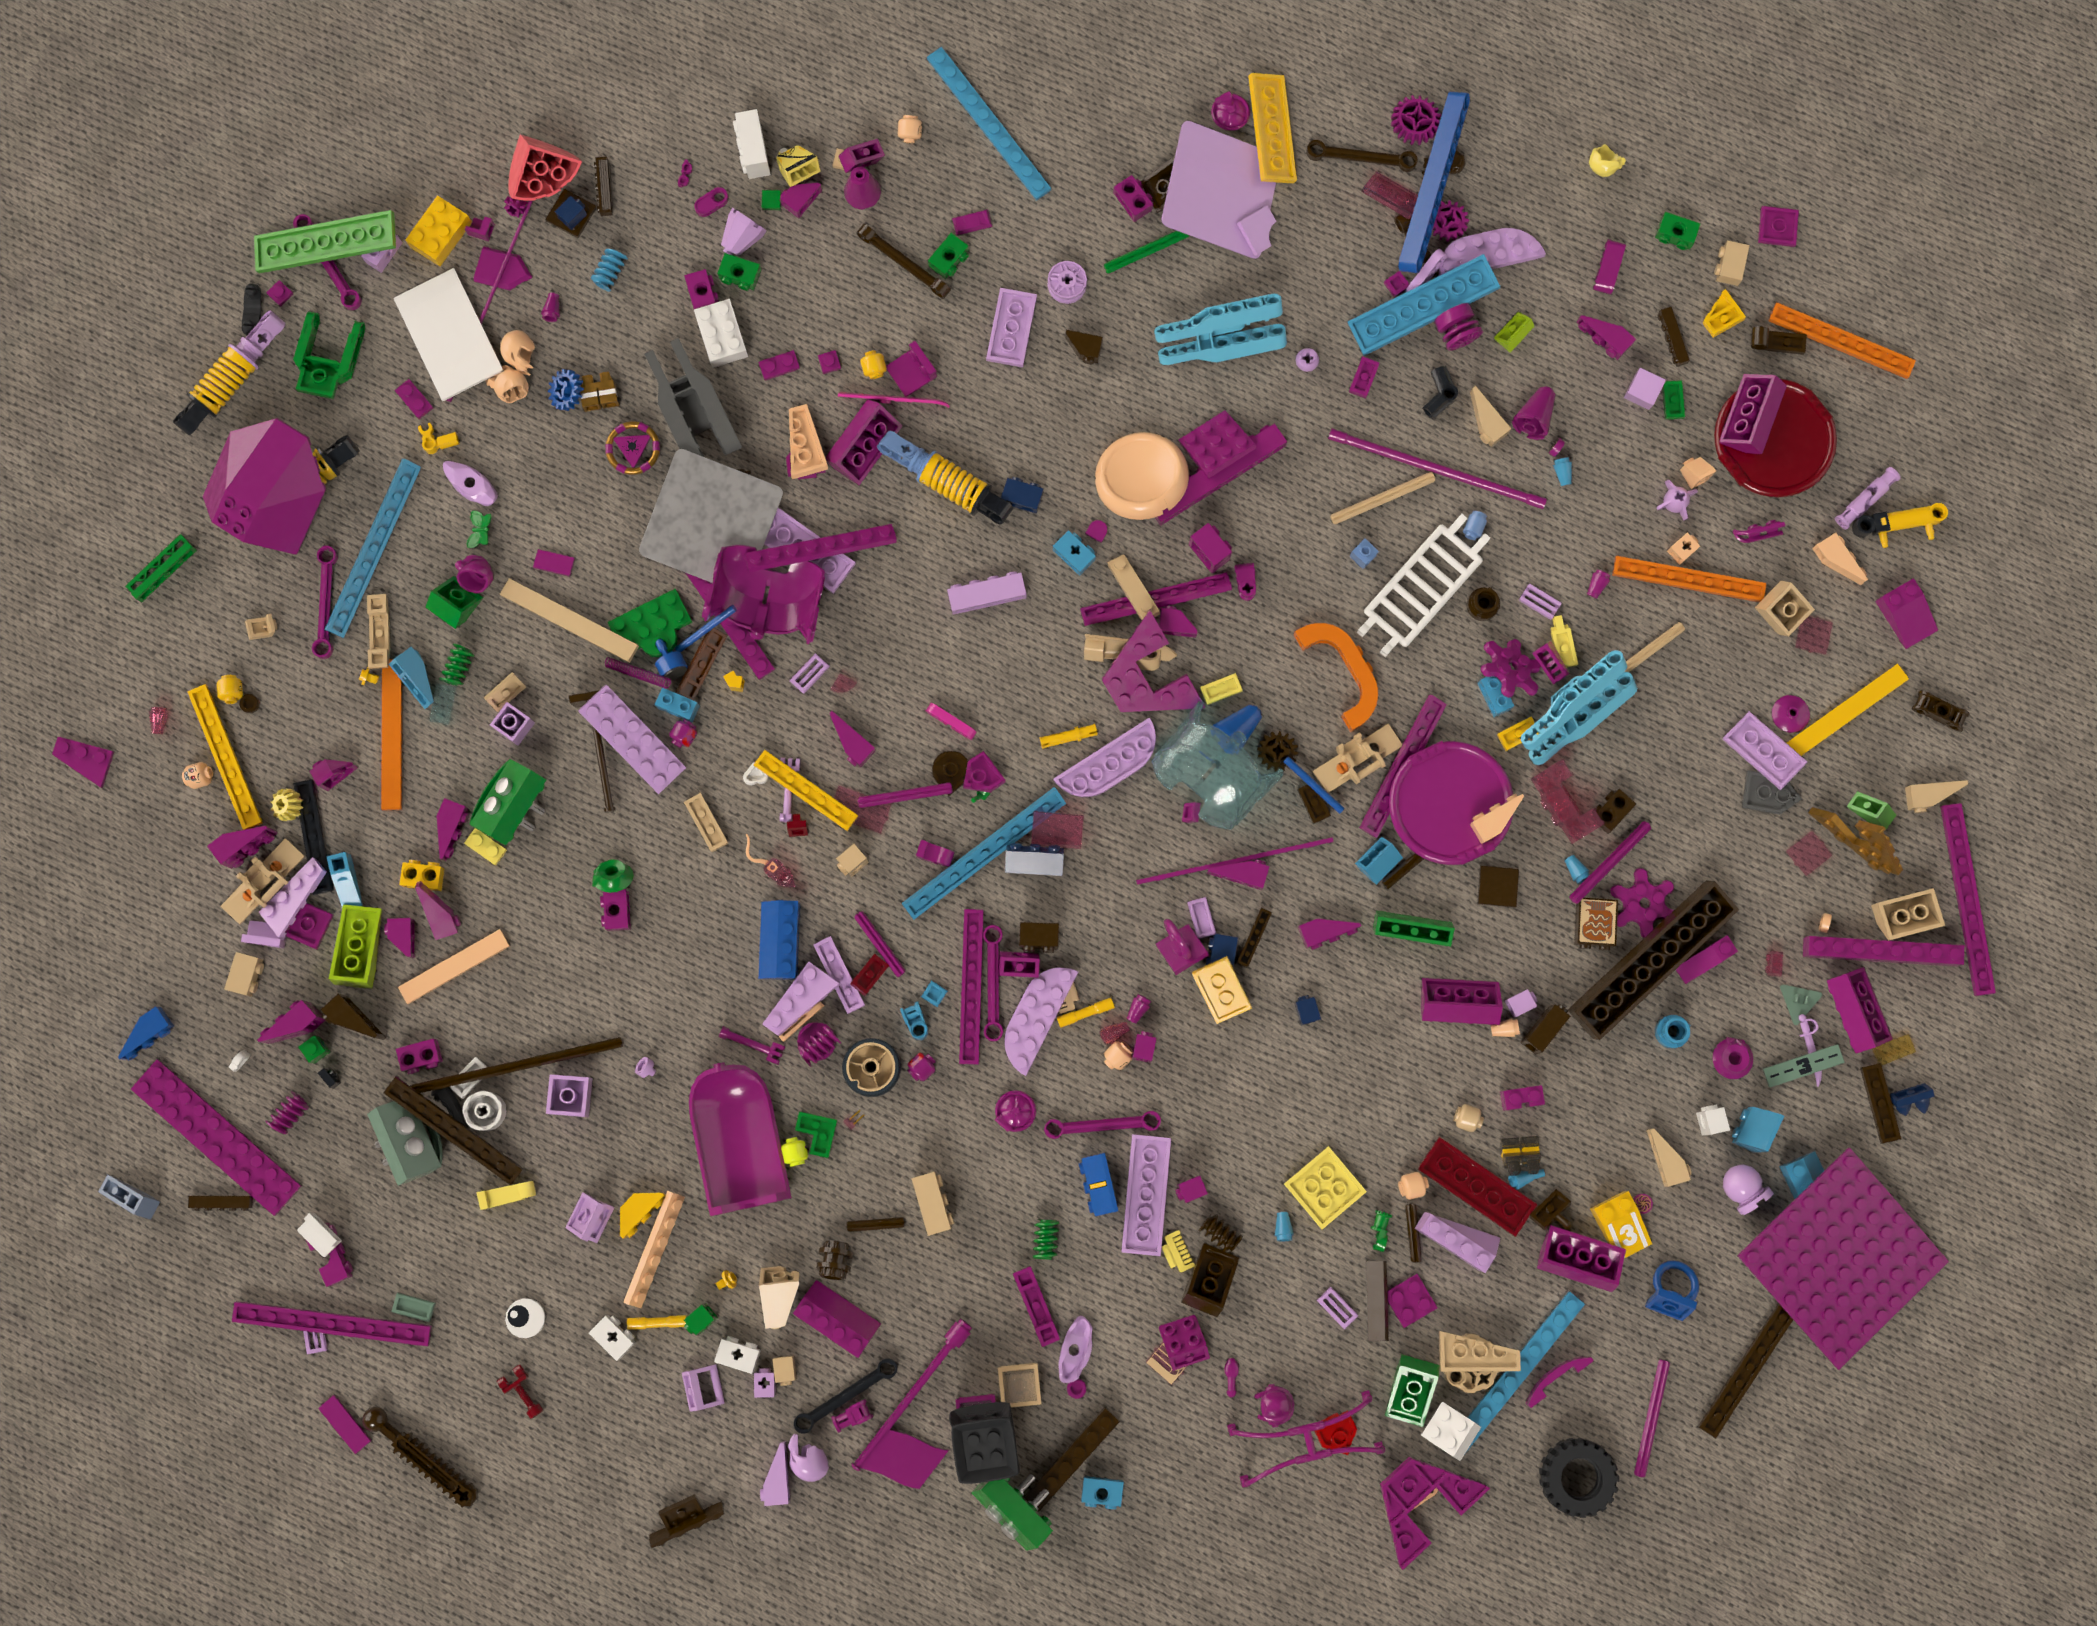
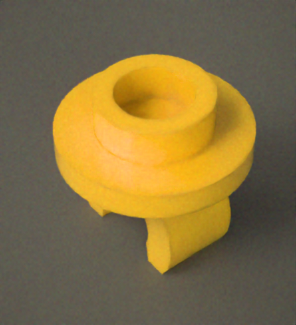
M367 667L366 670L362 669L359 680L362 681L361 685H365L366 681L376 684L379 676L369 673L370 669Z
M725 1270L722 1272L723 1279L715 1283L719 1290L726 1286L733 1289L737 1285V1277L733 1272Z

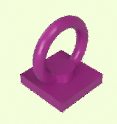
M1170 919L1164 920V926L1169 936L1156 943V947L1175 975L1209 956L1189 924L1178 930Z

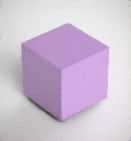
M1639 368L1624 398L1649 410L1654 405L1666 380Z
M506 702L490 726L518 746L535 722Z

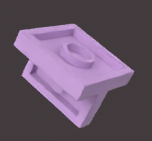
M582 1192L565 1228L582 1240L598 1243L614 1207Z

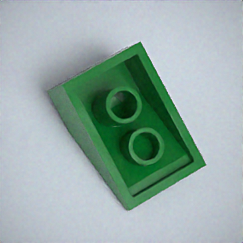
M1401 1354L1385 1416L1423 1427L1439 1378L1440 1365Z

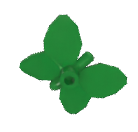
M479 511L471 512L470 519L477 528H472V531L475 533L471 534L468 538L467 548H475L480 543L482 545L488 544L487 533L489 528L487 527L492 518L491 514L483 516Z

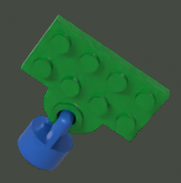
M676 589L607 622L612 632L639 646L638 649L642 648L650 657H659L655 662V666L660 676L670 678L672 681L681 677L687 671L688 666L681 652H673V649L677 646L678 640L676 630L693 622Z

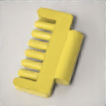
M1178 1230L1164 1237L1167 1244L1161 1246L1170 1268L1177 1266L1179 1272H1183L1194 1267L1195 1264L1190 1263L1192 1258H1189L1190 1254L1188 1249H1185L1186 1245L1179 1246L1184 1243V1240L1178 1241L1182 1239L1181 1235L1177 1236L1180 1234Z

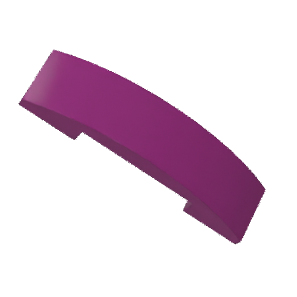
M1031 1266L1012 1273L1041 1346L1044 1347L1060 1340Z
M1592 1357L1570 1359L1549 1370L1535 1384L1525 1404L1529 1408L1535 1406L1547 1397L1542 1389L1570 1368L1579 1373L1594 1361Z

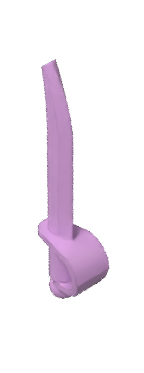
M1801 1014L1799 1020L1801 1021L1800 1025L1803 1034L1799 1036H1804L1808 1053L1816 1051L1811 1034L1818 1030V1024L1815 1020L1806 1019V1016ZM1808 1021H1811L1814 1025L1812 1031H1810ZM1822 1070L1814 1073L1817 1087H1819L1821 1082Z

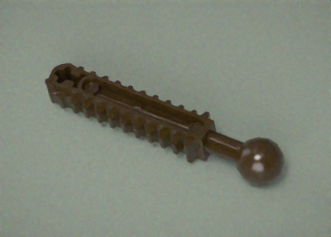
M371 1407L365 1411L362 1417L364 1427L370 1432L380 1431L393 1442L391 1445L394 1447L393 1454L400 1452V1459L406 1457V1463L412 1462V1468L418 1467V1473L424 1472L425 1479L430 1477L431 1484L436 1482L437 1489L442 1487L443 1494L448 1492L449 1499L454 1497L455 1504L460 1505L462 1508L470 1507L478 1499V1489L473 1486V1483L466 1484L467 1478L461 1480V1473L455 1475V1468L448 1469L449 1463L442 1464L443 1458L436 1459L437 1453L430 1454L431 1448L424 1449L425 1443L418 1444L417 1437L412 1439V1432L408 1434L405 1432L400 1433L387 1422L388 1417L384 1409ZM468 1491L469 1498L464 1499V1492Z

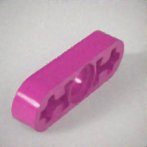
M930 703L925 710L945 725L949 724L952 726L953 730L969 740H972L977 733L973 728L933 703Z

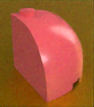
M520 134L509 173V194L513 199L534 201L543 197H550L561 191V188L572 181L582 161L561 148Z

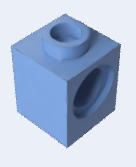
M1364 539L1351 552L1350 557L1364 569L1377 556L1379 551Z

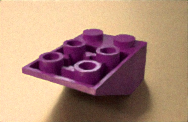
M267 826L226 833L219 836L207 847L221 865L231 869L233 867L238 868L244 863L243 860L246 857L258 853L260 846L264 843H271L278 832Z
M297 1000L289 1007L291 1010L275 1019V1024L271 1028L267 1027L260 1033L261 1037L257 1041L272 1044L309 1034L316 1030L325 1019L311 1002Z

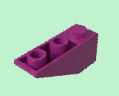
M1583 315L1576 322L1579 324L1578 327L1582 332L1591 335L1595 344L1603 346L1606 349L1607 355L1611 358L1615 357L1617 360L1636 341V338L1622 326Z
M446 798L443 799L436 815L439 858L445 862L448 858L452 857L454 842L460 839L462 834L461 826L467 822L470 815L469 809L466 806Z
M1315 919L1298 926V930L1306 949L1311 947L1312 950L1323 946L1322 942L1329 940L1332 943L1340 940V935L1347 933L1350 936L1357 933L1358 928L1362 925L1361 923Z

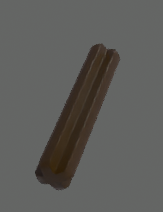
M1415 853L1382 881V884L1387 889L1391 888L1423 861L1424 858Z
M1407 1204L1405 1210L1411 1262L1416 1263L1422 1261L1419 1231L1414 1229L1418 1224L1417 1208L1415 1204Z
M903 1217L848 1221L847 1231L903 1228L905 1220Z

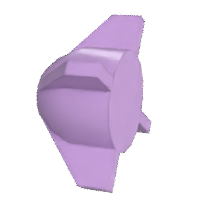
M1670 480L1665 481L1668 491L1664 496V503L1657 506V510L1666 507L1671 512H1680L1683 520H1687L1686 507L1690 503V496L1698 492L1697 489L1687 491L1683 487L1675 486Z

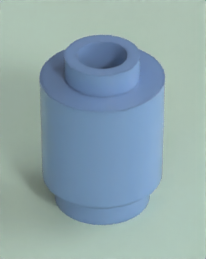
M1473 511L1469 515L1463 530L1466 538L1470 540L1481 538L1487 523V516L1484 513Z

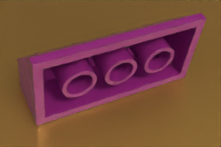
M1744 374L1719 443L1744 453L1762 454L1787 385L1776 375Z
M867 399L825 457L826 462L860 486L882 455L877 448L879 442L888 431H893L897 434L902 425L880 403Z
M1864 967L1827 980L1828 990L1834 998L1836 1010L1840 1013L1842 1025L1848 1033L1850 1045L1855 1053L1878 1047L1893 1040Z
M1422 978V1021L1500 1025L1503 1005L1499 982Z
M1550 1225L1540 1250L1537 1269L1613 1292L1619 1286L1626 1249Z
M818 1280L814 1282L793 1312L795 1316L857 1358L860 1357L881 1325L880 1322Z

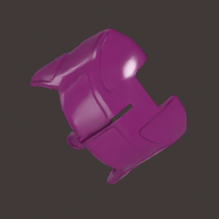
M745 545L721 547L714 567L713 583H710L703 607L702 618H704V621L734 605L737 611L727 619L738 626L749 629L750 637L753 639H763L765 633L779 635L800 630L806 639V644L813 642L819 612L818 604L825 581V570L811 561L790 564L787 573L768 569L749 573L744 553L757 551V548ZM769 586L766 604H762L765 588Z

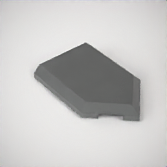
M1748 770L1746 773L1742 808L1780 815L1802 800V798L1796 793L1790 782L1780 791L1760 772Z

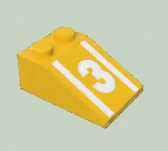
M1623 1191L1590 1208L1607 1243L1626 1249L1624 1258L1652 1245L1640 1212L1629 1191Z

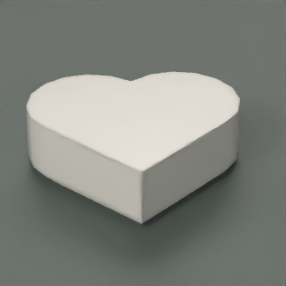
M753 762L743 775L744 782L750 786L756 783L765 784L769 776L754 766L755 762Z
M246 1050L240 1051L233 1058L229 1068L233 1072H237L249 1059L250 1054Z

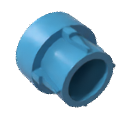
M1665 1016L1656 1024V1039L1666 1048L1681 1047L1690 1037L1691 1025L1681 1016ZM1670 1026L1675 1027L1677 1030L1675 1037H1671L1668 1034Z

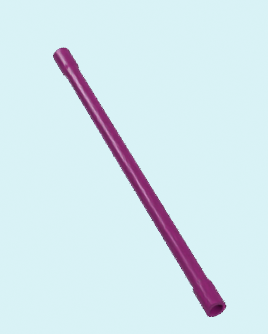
M1332 428L1328 437L1329 440L1348 444L1525 502L1540 509H1544L1546 504V498L1512 489Z

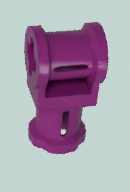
M866 1399L851 1405L845 1410L846 1412L836 1417L834 1415L831 1416L838 1433L847 1426L859 1425L874 1417L868 1410Z

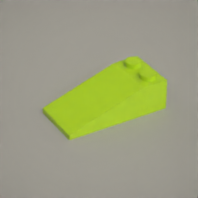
M343 905L329 974V980L334 985L373 988L382 916L381 908Z

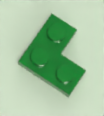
M799 1111L795 1131L814 1135L809 1154L829 1158L838 1120Z

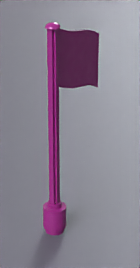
M960 1318L958 1322L955 1321L944 1336L946 1344L857 1460L851 1463L854 1470L861 1471L860 1468L876 1472L904 1486L920 1489L949 1450L933 1447L911 1435L891 1430V1428L951 1349L955 1347L960 1348L969 1337L972 1327Z

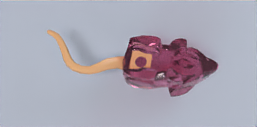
M746 834L747 858L754 863L764 864L763 871L776 881L778 886L795 887L790 869H787L778 859L772 858L768 861L766 859H754L750 856V838Z

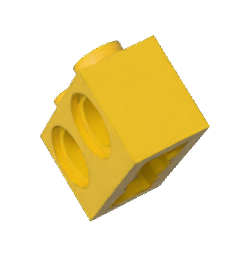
M409 860V863L403 862L399 885L415 888L416 883L421 881L430 890L442 891L445 869L440 867V863L428 862V865H423L421 861ZM416 869V877L410 879V871ZM435 871L436 878L429 881V873Z

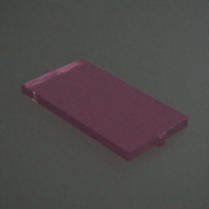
M838 786L834 799L858 815L853 824L881 834L885 822L888 821L887 816L892 804L860 808L858 798L867 795Z

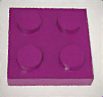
M1418 1274L1411 1276L1387 1291L1388 1303L1403 1328L1437 1309L1436 1304Z

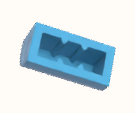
M1381 837L1355 864L1377 885L1403 857L1391 842Z

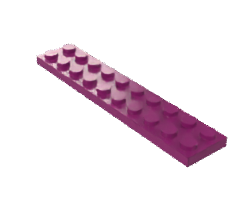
M157 1059L131 1088L136 1095L273 1216H276L301 1188V1184L160 1060Z

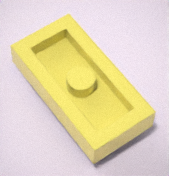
M476 828L464 842V844L495 866L507 851Z

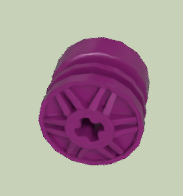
M1463 303L1450 308L1440 314L1434 321L1440 334L1447 333L1442 340L1445 343L1447 342L1446 348L1449 351L1465 347L1483 334L1482 328L1478 327L1479 322L1477 320L1470 321L1475 314L1469 303Z

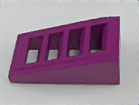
M1551 641L1532 653L1553 685L1569 675L1566 666ZM1548 651L1549 654L1544 657L1543 653ZM1552 657L1553 660L1547 663L1546 660ZM1556 663L1557 667L1551 670L1550 666ZM1560 669L1562 673L1555 677L1553 673Z

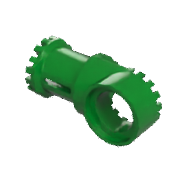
M1375 1210L1376 1218L1374 1225L1370 1229L1378 1232L1377 1236H1375L1377 1241L1373 1245V1249L1384 1252L1388 1240V1231L1386 1229L1392 1215L1385 1212L1382 1214V1211Z

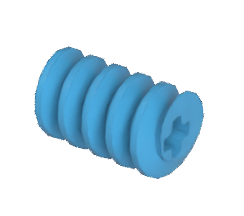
M605 249V255L601 257L603 262L597 264L599 268L594 270L596 275H592L591 280L601 289L610 292L611 289L608 285L614 286L611 278H618L614 272L621 273L618 265L624 266L625 264L621 259L627 260L628 258L619 251Z

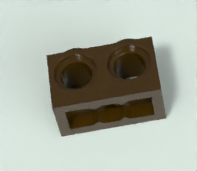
M1620 788L1615 792L1611 790L1604 798L1607 800L1604 805L1601 806L1599 804L1592 811L1594 816L1591 820L1607 834L1611 833L1636 805ZM1615 799L1622 801V808L1615 806ZM1602 813H1607L1610 816L1609 822L1602 819Z

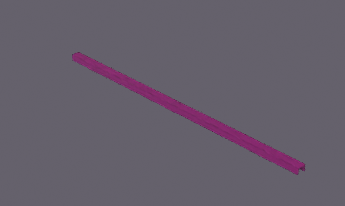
M1333 837L1144 878L1136 880L1138 885L1160 881L1170 877L1207 870L1210 867L1240 863L1298 849L1311 848L1334 841Z

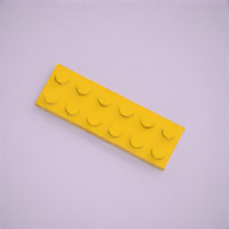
M1251 73L1248 78L1261 181L1294 184L1297 181L1284 75Z

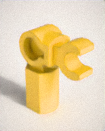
M428 423L429 428L427 431H423L421 425L418 426V430L423 436L422 447L428 454L436 453L439 448L442 450L460 444L456 432L438 436L435 439V436L432 435L434 428L431 423Z

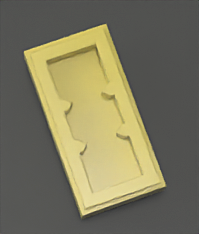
M1236 673L1200 687L1207 705L1243 692Z

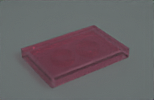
M1376 171L1362 189L1364 194L1408 219L1412 217L1418 195Z

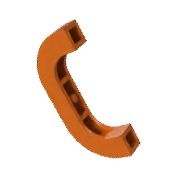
M1314 623L1296 630L1294 637L1303 651L1319 643L1333 646L1340 654L1360 689L1359 703L1341 716L1349 731L1353 732L1366 723L1377 705L1378 687L1372 674V666L1363 659L1362 656L1364 654L1360 646H1356L1345 631L1334 625Z

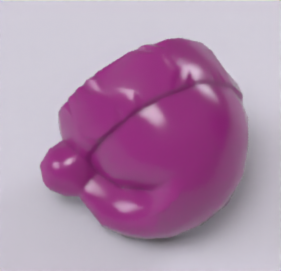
M469 555L464 560H459L455 563V567L458 570L457 581L466 591L480 593L491 585L493 570L488 561L483 557Z

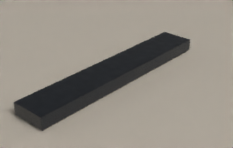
M310 779L293 783L295 792L300 793L299 798L303 800L301 802L303 808L299 810L301 813L299 819L307 862L313 857L326 870L325 876L313 892V895L332 892L333 886L314 781Z

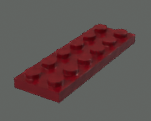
M1438 1137L1417 1168V1170L1514 1237L1517 1236L1537 1206L1532 1200L1441 1137Z

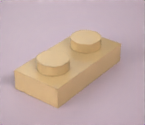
M512 672L490 691L484 699L499 712L506 702L509 703L526 686Z

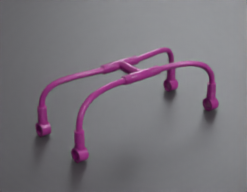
M1369 1390L1361 1392L1363 1402L1357 1407L1324 1422L1322 1420L1275 1433L1243 1432L1236 1429L1235 1423L1227 1425L1230 1437L1237 1435L1251 1438H1276L1304 1434L1308 1454L1280 1463L1250 1480L1247 1474L1239 1476L1242 1488L1248 1487L1267 1475L1292 1464L1298 1465L1331 1457L1333 1454L1372 1452L1377 1455L1385 1453L1382 1441L1374 1443V1447H1344L1331 1450L1329 1448L1321 1451H1316L1311 1432L1324 1429L1325 1426L1342 1421L1363 1409L1372 1402Z

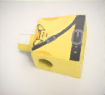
M795 146L789 150L782 148L776 157L780 173L790 187L821 172L817 156L801 146Z

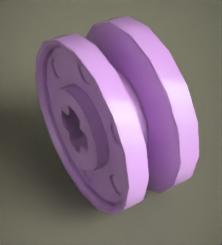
M1063 261L1057 263L1052 267L1048 275L1047 286L1050 295L1060 303L1069 304L1078 301L1086 290V273L1075 262Z

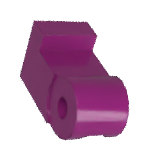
M921 839L916 858L950 867L955 852Z

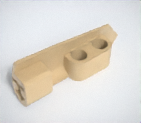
M1085 634L1084 660L1104 662V659L1115 660L1128 639ZM1165 645L1136 662L1141 670L1154 671L1159 668L1161 660L1170 661L1177 656V653Z

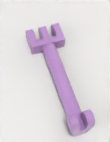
M781 758L780 761L785 763V758ZM788 758L787 766L796 772H800V759L796 758V765L792 766L793 758ZM786 788L784 792L783 813H780V822L784 823L792 821V792Z

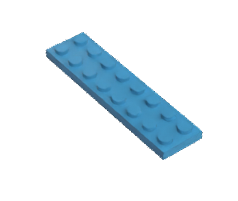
M1483 254L1347 323L1363 356L1434 322L1440 314L1452 307L1463 303L1470 304L1500 289V285Z

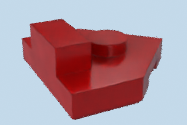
M1348 1410L1345 1411V1412H1343V1413H1341V1414L1335 1413V1414H1333V1415H1331V1416H1329V1417L1323 1419V1422H1324V1421H1327V1420H1330V1419H1333V1418H1336V1417H1338V1416H1340V1415H1342V1414L1348 1412ZM1350 1416L1314 1432L1323 1448L1336 1449L1351 1446L1357 1432V1427Z

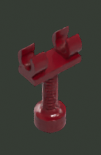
M517 1365L512 1370L519 1379L510 1385L503 1376L496 1382L504 1394H507L512 1389H516L515 1391L528 1407L526 1414L531 1420L544 1409L540 1404H534L525 1389H523L521 1383L529 1376L521 1365Z

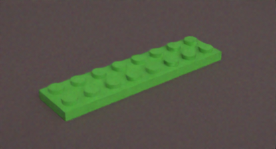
M388 210L254 236L255 271L260 274L396 248L394 212Z

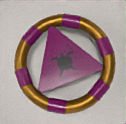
M636 421L625 422L615 427L609 434L605 445L606 457L609 463L621 473L628 475L641 474L649 470L656 463L660 454V441L650 426ZM630 428H637L648 434L616 437ZM650 439H652L653 453L651 458L641 466L636 467ZM614 441L632 468H628L616 461L613 455Z

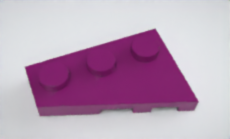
M57 737L52 755L100 788H103L114 752Z

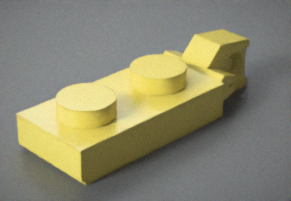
M1562 615L1554 616L1552 618L1554 627L1550 628L1552 643L1566 668L1577 666L1578 661L1571 629L1568 627V624L1564 625Z

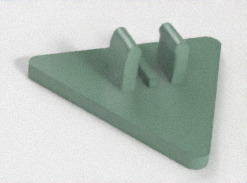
M1788 985L1780 986L1794 1025H1798L1800 1023L1799 1016L1801 1014L1806 1016L1822 997L1821 992Z

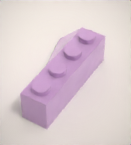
M1424 1212L1414 1228L1483 1273L1487 1272L1495 1259L1500 1242L1499 1237Z

